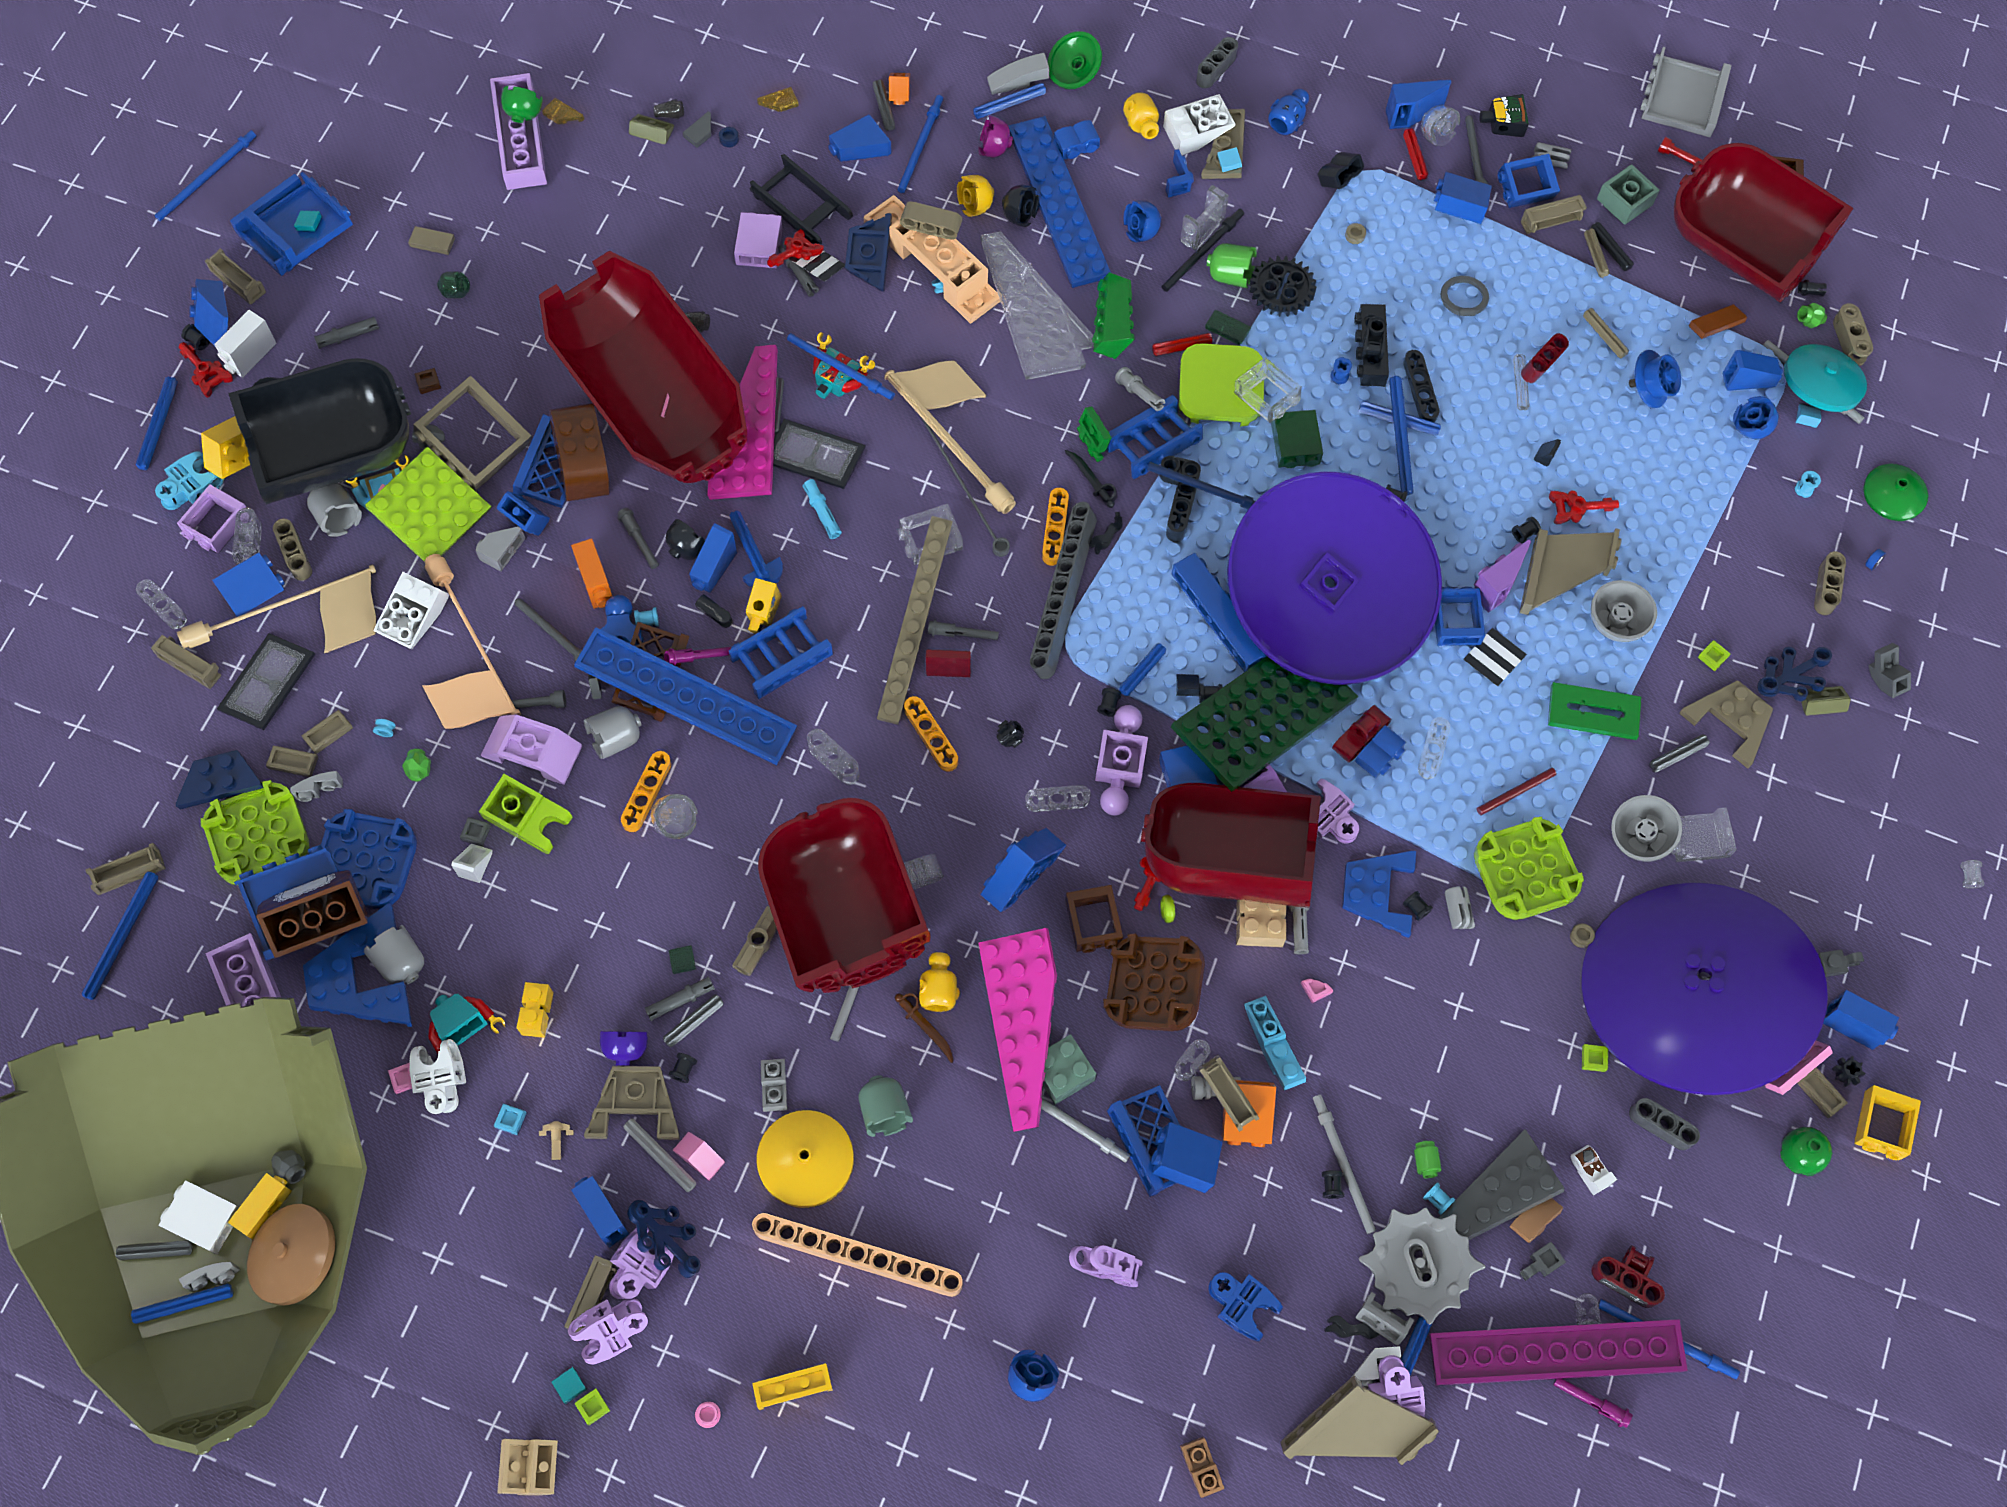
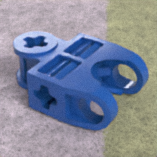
M1218 1273L1208 1286L1211 1297L1224 1306L1217 1317L1236 1332L1255 1341H1260L1264 1335L1256 1328L1257 1325L1253 1320L1254 1310L1257 1308L1270 1309L1274 1313L1279 1314L1283 1309V1306L1271 1291L1250 1274L1240 1283L1228 1273ZM1224 1282L1226 1286L1221 1292L1218 1290L1219 1284ZM1253 1287V1290L1250 1292V1294L1248 1295V1297H1247L1246 1299H1244V1297L1247 1295V1293H1248V1292L1250 1291V1289ZM1240 1305V1308L1237 1310V1312L1235 1313V1315L1231 1318V1316H1232V1314L1234 1313V1311H1235V1310L1237 1309V1307Z

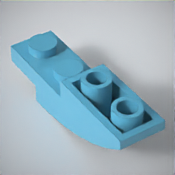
M1263 996L1245 1003L1244 1007L1257 1041L1273 1075L1276 1074L1283 1089L1287 1090L1305 1083L1306 1076L1286 1040V1033L1267 997Z

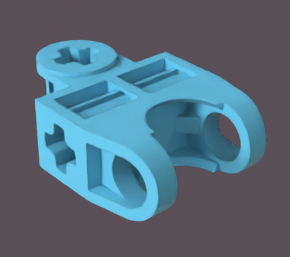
M192 452L164 469L169 478L160 482L155 489V493L161 499L164 508L175 510L188 500L193 504L198 499L197 494L200 496L209 485L217 489L221 487L224 479L219 478L212 472L199 473L204 466L202 452Z

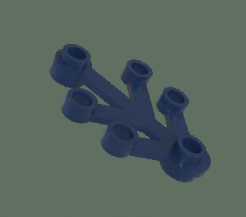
M1785 647L1781 655L1784 660L1782 675L1776 678L1775 670L1778 667L1779 660L1774 656L1767 657L1764 663L1766 675L1759 680L1757 685L1759 693L1766 697H1773L1780 693L1792 695L1797 701L1806 700L1808 695L1807 688L1783 685L1787 682L1808 685L1817 692L1823 691L1826 685L1824 678L1819 676H1802V674L1816 666L1824 667L1828 665L1832 658V652L1825 647L1816 648L1811 659L1792 669L1793 660L1797 652L1793 647Z
M643 1200L632 1202L627 1215L629 1220L637 1225V1248L641 1252L646 1253L654 1247V1265L658 1270L663 1271L671 1265V1258L665 1253V1245L680 1261L678 1270L683 1277L691 1278L697 1274L701 1266L700 1260L696 1256H688L671 1238L679 1237L688 1241L696 1235V1228L690 1223L685 1224L683 1227L659 1225L654 1220L664 1219L668 1223L674 1222L680 1215L679 1210L675 1206L657 1209L650 1208ZM647 1227L651 1230L653 1239L648 1235Z

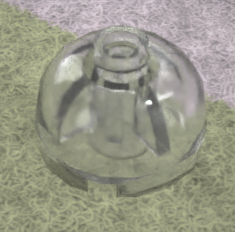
M1446 105L1432 107L1422 118L1421 132L1424 138L1435 146H1445L1456 134L1454 129L1456 125L1459 126L1460 114L1457 110Z
M676 793L664 795L652 807L650 814L651 824L655 831L663 837L670 839L685 838L696 827L697 808L694 802L685 795Z

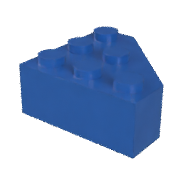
M1047 828L1039 832L1034 831L1029 837L1024 836L1019 842L1014 841L1007 848L1006 852L1008 854L1005 859H1001L995 866L997 870L995 874L991 875L984 882L985 888L980 895L998 911L1002 912L1008 909L1018 900V896L1025 890H1028L1040 878L1038 874L1045 871L1047 867H1051L1066 847V844Z

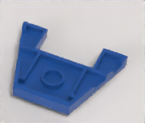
M1416 851L1347 862L1345 865L1342 908L1367 920L1371 919L1380 923L1382 927L1389 930L1393 929L1401 933L1402 936L1409 938L1411 936L1412 915L1388 912L1391 870L1414 873Z

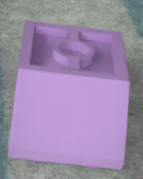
M514 714L499 716L481 756L501 764L506 759L541 771L543 778L565 785L580 753L582 744L558 728Z

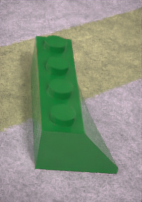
M1109 272L1103 279H1100L1097 286L1099 296L1096 301L1097 315L1094 319L1096 328L1092 342L1094 343L1093 352L1116 359L1135 340L1134 334L1130 332V329L1134 327V322L1130 320L1133 306L1129 305L1132 300L1131 280Z

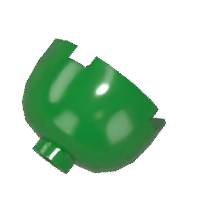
M508 86L503 88L501 95L502 108L508 116L512 117V121L523 123L524 121L534 119L540 113L543 102L542 96L538 99L535 92L514 86L513 90H508Z
M1813 1127L1794 1129L1781 1142V1158L1785 1165L1796 1174L1813 1176L1823 1171L1831 1161L1833 1153L1830 1141L1825 1134Z

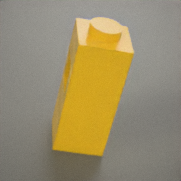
M266 1173L228 1223L253 1240L263 1223L280 1208L292 1192L286 1187L288 1181L276 1175L271 1177Z

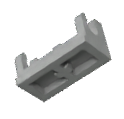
M1371 1292L1355 1318L1367 1324L1374 1331L1398 1346L1408 1334L1414 1319L1410 1317L1405 1321L1390 1310L1383 1311V1306L1373 1300L1376 1294Z

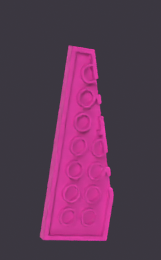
M776 345L755 346L740 383L747 426V443L735 457L733 464L729 468L722 469L712 479L708 480L707 496L710 500L772 495L778 353Z
M1048 928L978 943L1013 1132L1039 1127L1042 1086L1045 1080L1044 1069L1051 1030V1011L1054 1005L1053 995L1057 980Z

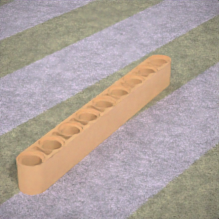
M767 1213L758 1214L752 1222L756 1236L765 1241L950 1297L958 1295L962 1290L961 1275L948 1268ZM763 1221H768L771 1223L769 1230L765 1232L759 1231L758 1225ZM786 1228L794 1230L793 1236L789 1239L781 1237L782 1231ZM809 1235L817 1237V1242L813 1246L804 1244L805 1238ZM837 1242L841 1245V1248L837 1253H830L827 1250L829 1244ZM856 1249L864 1252L863 1258L858 1261L851 1258V1253ZM880 1256L888 1260L886 1266L882 1268L874 1265L875 1259ZM904 1263L911 1267V1271L906 1275H902L897 1271L898 1267ZM924 1271H931L935 1274V1277L932 1281L925 1282L921 1279V1275ZM948 1278H955L959 1284L955 1289L946 1288L944 1283Z

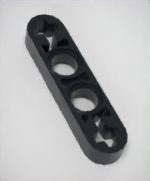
M1410 350L1406 353L1403 364L1419 418L1435 422L1440 411L1424 356L1418 350ZM1416 374L1422 375L1424 380L1416 381L1413 376ZM1420 392H1426L1429 395V398L1422 399L1421 397H1419L1418 394Z

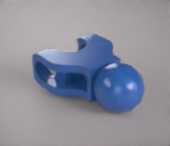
M617 594L611 596L606 601L605 613L607 615V623L601 630L630 644L636 625L632 624L630 618L633 606L627 597ZM639 630L638 636L641 642L644 643L642 633Z

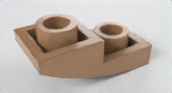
M1551 1198L1521 1213L1511 1224L1510 1228L1530 1243L1544 1231L1548 1223L1561 1214L1563 1207Z
M1201 1437L1181 1445L1180 1448L1200 1498L1223 1490L1224 1486L1217 1466L1213 1462L1206 1439Z

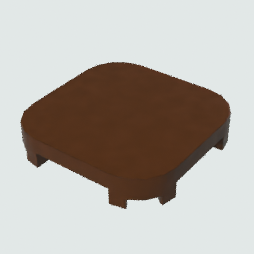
M1135 933L1128 934V937L1122 940L1116 947L1113 946L1111 951L1113 962L1107 999H1103L1104 1008L1108 1016L1117 1025L1130 1029L1179 1031L1190 1026L1198 1013L1205 967L1204 955L1198 945L1190 940L1189 937L1181 935L1180 938L1139 937Z

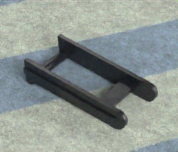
M782 154L781 158L784 168L762 187L755 181H750V191L757 200L760 199L797 231L802 229L805 233V238L811 243L822 244L820 236L813 229L835 210L847 220L853 217V213L846 204L789 157ZM790 173L825 201L803 221L768 193Z

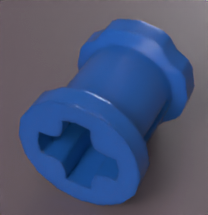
M1340 357L1335 360L1334 369L1330 375L1331 380L1336 384L1346 383L1352 368V363L1349 359Z

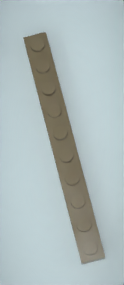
M935 516L931 517L877 720L899 725L953 523L951 520Z

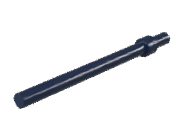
M1149 462L1147 466L1148 471L1238 503L1240 507L1248 510L1256 502L1253 500V497L1238 495Z

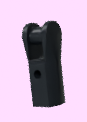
M704 594L698 598L695 603L697 609L724 628L732 625L733 620L727 610Z

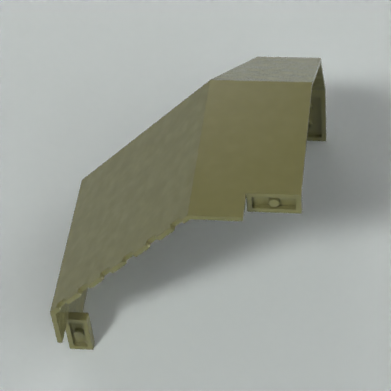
M262 997L254 999V1004L241 1007L240 1002L221 1006L218 1008L219 1012L206 1015L205 1010L185 1014L183 1016L184 1020L171 1023V1019L168 1018L148 1023L149 1028L136 1030L135 1026L114 1030L112 1032L113 1036L101 1038L100 1034L77 1039L78 1044L65 1046L64 1042H60L7 1062L15 1091L0 1096V1221L9 1251L82 1373L154 1443L196 1455L208 1453L216 1444L232 1439L235 1433L242 1429L253 1427L256 1425V1421L267 1415L336 1312L367 1172V1165L331 1028L301 1026L294 998ZM293 1150L300 1155L305 1162L303 1168L306 1170V1173L299 1182L295 1184L287 1183L286 1187L292 1192L278 1210L293 1204H305L319 1209L330 1220L335 1234L333 1261L320 1286L304 1300L284 1306L264 1301L253 1291L247 1273L248 1254L253 1240L235 1227L232 1228L218 1254L192 1242L193 1248L190 1255L119 1260L116 1258V1249L122 1245L187 1241V1239L159 1226L163 1211L170 1207L174 1200L176 1189L183 1185L185 1180L240 1207L266 1173L271 1177L275 1176L271 1161L274 1154L279 1151ZM221 1262H231L239 1267L240 1271L234 1274L235 1277L225 1283L232 1286L233 1296L231 1298L138 1324L132 1322V1310L225 1285L221 1283L217 1285L209 1279L207 1285L203 1288L189 1291L179 1281V1278L204 1266Z

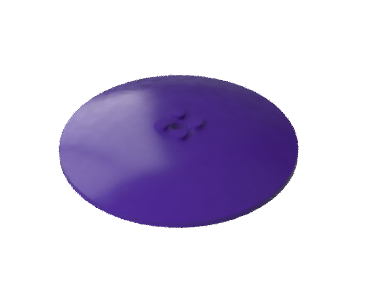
M1314 472L1295 476L1279 483L1260 496L1243 516L1235 531L1229 550L1227 566L1228 587L1234 610L1244 630L1256 646L1271 660L1293 674L1312 681L1335 685H1349L1371 681L1389 674L1408 661L1421 648L1428 638L1439 612L1442 596L1441 568L1434 543L1427 529L1412 509L1398 496L1381 485L1363 477L1340 472ZM1325 578L1333 579L1335 586L1333 588L1326 586Z
M1682 883L1663 886L1642 893L1622 904L1603 921L1595 932L1594 941L1588 945L1584 957L1581 975L1583 1003L1593 1029L1608 1050L1624 1065L1644 1078L1667 1088L1693 1094L1724 1095L1745 1092L1764 1086L1783 1076L1794 1068L1810 1051L1822 1029L1827 1010L1828 993L1824 968L1813 944L1801 928L1781 910L1753 894L1736 888L1710 883ZM1706 972L1711 978L1709 980H1702L1698 977V974Z

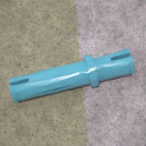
M814 479L807 480L802 487L810 499L809 504L816 510L829 538L835 539L839 537L842 531L825 502V495L821 494Z

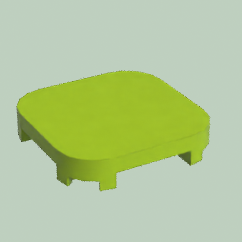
M1203 343L1194 344L1183 352L1180 363L1178 407L1179 412L1182 411L1185 416L1191 419L1192 423L1198 424L1199 420L1240 422L1241 427L1248 426L1250 422L1256 420L1258 416L1260 417L1264 402V361L1259 352L1246 346Z
M271 780L263 781L264 788L242 793L221 802L218 799L210 802L211 806L205 812L204 817L201 818V827L204 829L216 865L214 867L218 874L228 883L235 885L234 882L240 879L239 874L253 870L254 873L263 871V865L274 861L279 865L286 862L285 857L296 853L299 856H303L308 853L309 838L296 800L287 786L274 783Z
M1533 817L1529 822L1492 833L1491 830L1484 834L1476 845L1474 851L1475 864L1494 907L1504 917L1513 920L1525 919L1566 906L1573 902L1580 893L1584 881L1583 874L1577 871L1561 835L1563 830L1559 824L1556 826L1551 821L1542 819V817Z

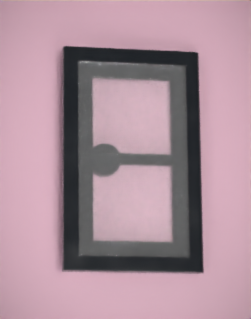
M784 419L774 437L773 466L844 489L866 445Z
M268 633L217 707V710L265 730L315 656V653Z

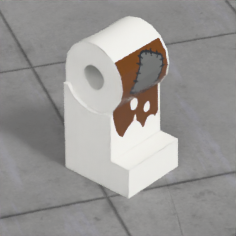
M1586 1145L1571 1154L1572 1163L1593 1196L1617 1180L1612 1172H1608L1591 1146Z

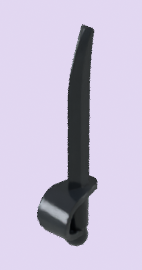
M1065 450V453L1075 462L1095 489L1093 495L1095 497L1100 496L1107 507L1113 508L1115 505L1114 501L1117 498L1115 486L1110 483L1102 485L1080 456ZM1111 490L1114 494L1110 497L1107 491Z

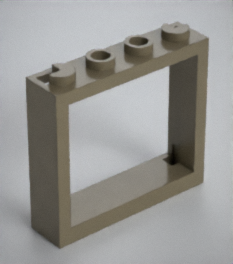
M469 376L414 423V435L418 438V441L421 443L425 442L474 491L478 490L531 443L532 437L472 376ZM466 392L516 439L510 447L476 476L426 428L428 424Z

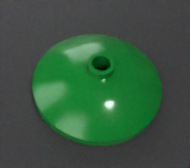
M1078 31L1069 33L1058 40L1053 46L1047 61L1050 78L1056 85L1064 89H1076L1090 82L1097 74L1102 62V49L1096 38L1089 33Z
M1899 464L1880 465L1873 469L1865 479L1863 486L1865 499L1868 505L1884 518L1894 521L1910 520L1918 516L1927 505L1928 489L1925 482L1915 471Z

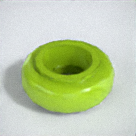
M1164 895L1160 901L1161 916L1165 923H1171L1175 918V904L1170 895Z

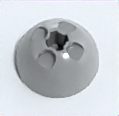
M1617 580L1606 583L1597 590L1591 602V617L1597 630L1608 639L1617 642H1631L1642 638L1653 628L1657 619V607L1652 596L1643 587L1630 581Z
M1641 795L1627 800L1617 809L1613 816L1611 830L1617 847L1625 855L1634 860L1651 862L1666 857L1676 848L1682 835V822L1677 810L1666 800L1657 796Z

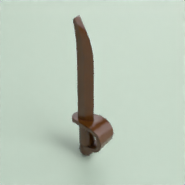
M901 993L896 994L895 1001L900 1002L899 1005L908 1013L905 1018L909 1019L911 1017L938 1045L950 1063H953L952 1052L946 1040L918 1011L920 1008L919 997L913 993H907L904 996ZM915 997V1007L906 998Z

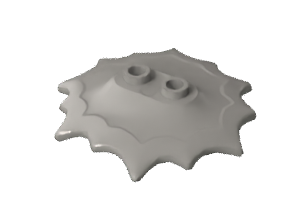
M1423 1208L1421 1211L1413 1214H1405L1395 1209L1391 1210L1389 1224L1383 1230L1373 1234L1375 1243L1373 1250L1358 1258L1374 1274V1287L1384 1293L1383 1311L1399 1309L1407 1316L1419 1314L1428 1324H1432L1438 1314L1447 1308L1459 1309L1461 1307L1460 1294L1469 1289L1470 1277L1485 1268V1265L1471 1254L1469 1238L1460 1235L1456 1231V1214L1439 1219L1435 1218L1427 1208ZM1417 1251H1422V1258L1416 1259L1414 1257L1415 1253ZM1424 1275H1431V1279L1429 1281H1423Z

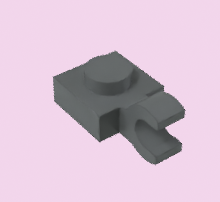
M1841 949L1818 954L1824 968L1825 977L1846 974L1849 972L1848 967L1858 966L1860 962H1864L1862 952L1844 956Z
M1550 1242L1533 1253L1530 1258L1534 1263L1519 1273L1525 1281L1539 1271L1545 1277L1565 1264L1566 1261L1553 1243Z

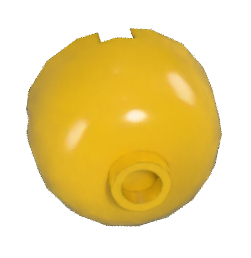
M962 176V181L957 184V198L959 205L963 204L966 210H962L963 213L968 217L985 213L993 202V187L983 176Z

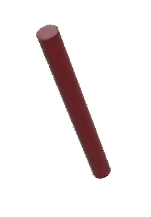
M1550 768L1477 807V812L1482 816L1556 776L1555 769Z

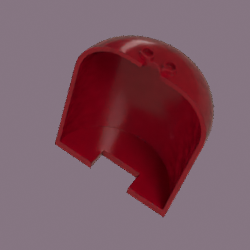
M1730 143L1713 149L1701 162L1697 161L1691 169L1692 175L1686 174L1679 183L1681 186L1674 202V220L1680 234L1690 244L1769 296L1782 302L1812 269L1854 208L1762 149L1744 143Z
M1183 783L1168 787L1154 798L1150 814H1145L1141 842H1145L1148 864L1160 882L1180 893L1309 908L1321 796L1238 787L1231 792L1224 785L1206 783Z
M843 798L830 803L820 804L816 808L817 812L813 815H809L808 812L799 813L795 818L778 826L768 836L760 851L758 861L760 880L796 987L803 991L813 992L814 989H822L823 993L838 992L841 986L856 988L875 982L907 965L906 960L917 958L925 950L924 944L930 942V932L891 826L884 813L877 806L858 798Z

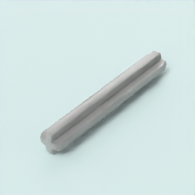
M634 1119L628 1120L623 1126L624 1129L686 1192L693 1190L696 1186V1181Z

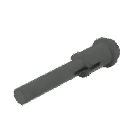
M629 508L621 509L617 514L619 522H622L628 534L633 536L651 569L657 568L659 564L640 533L641 528L633 517L634 512L629 510Z
M936 619L929 621L928 634H932V637L934 635L954 638V635L998 640L999 632L957 627L955 623L936 622Z

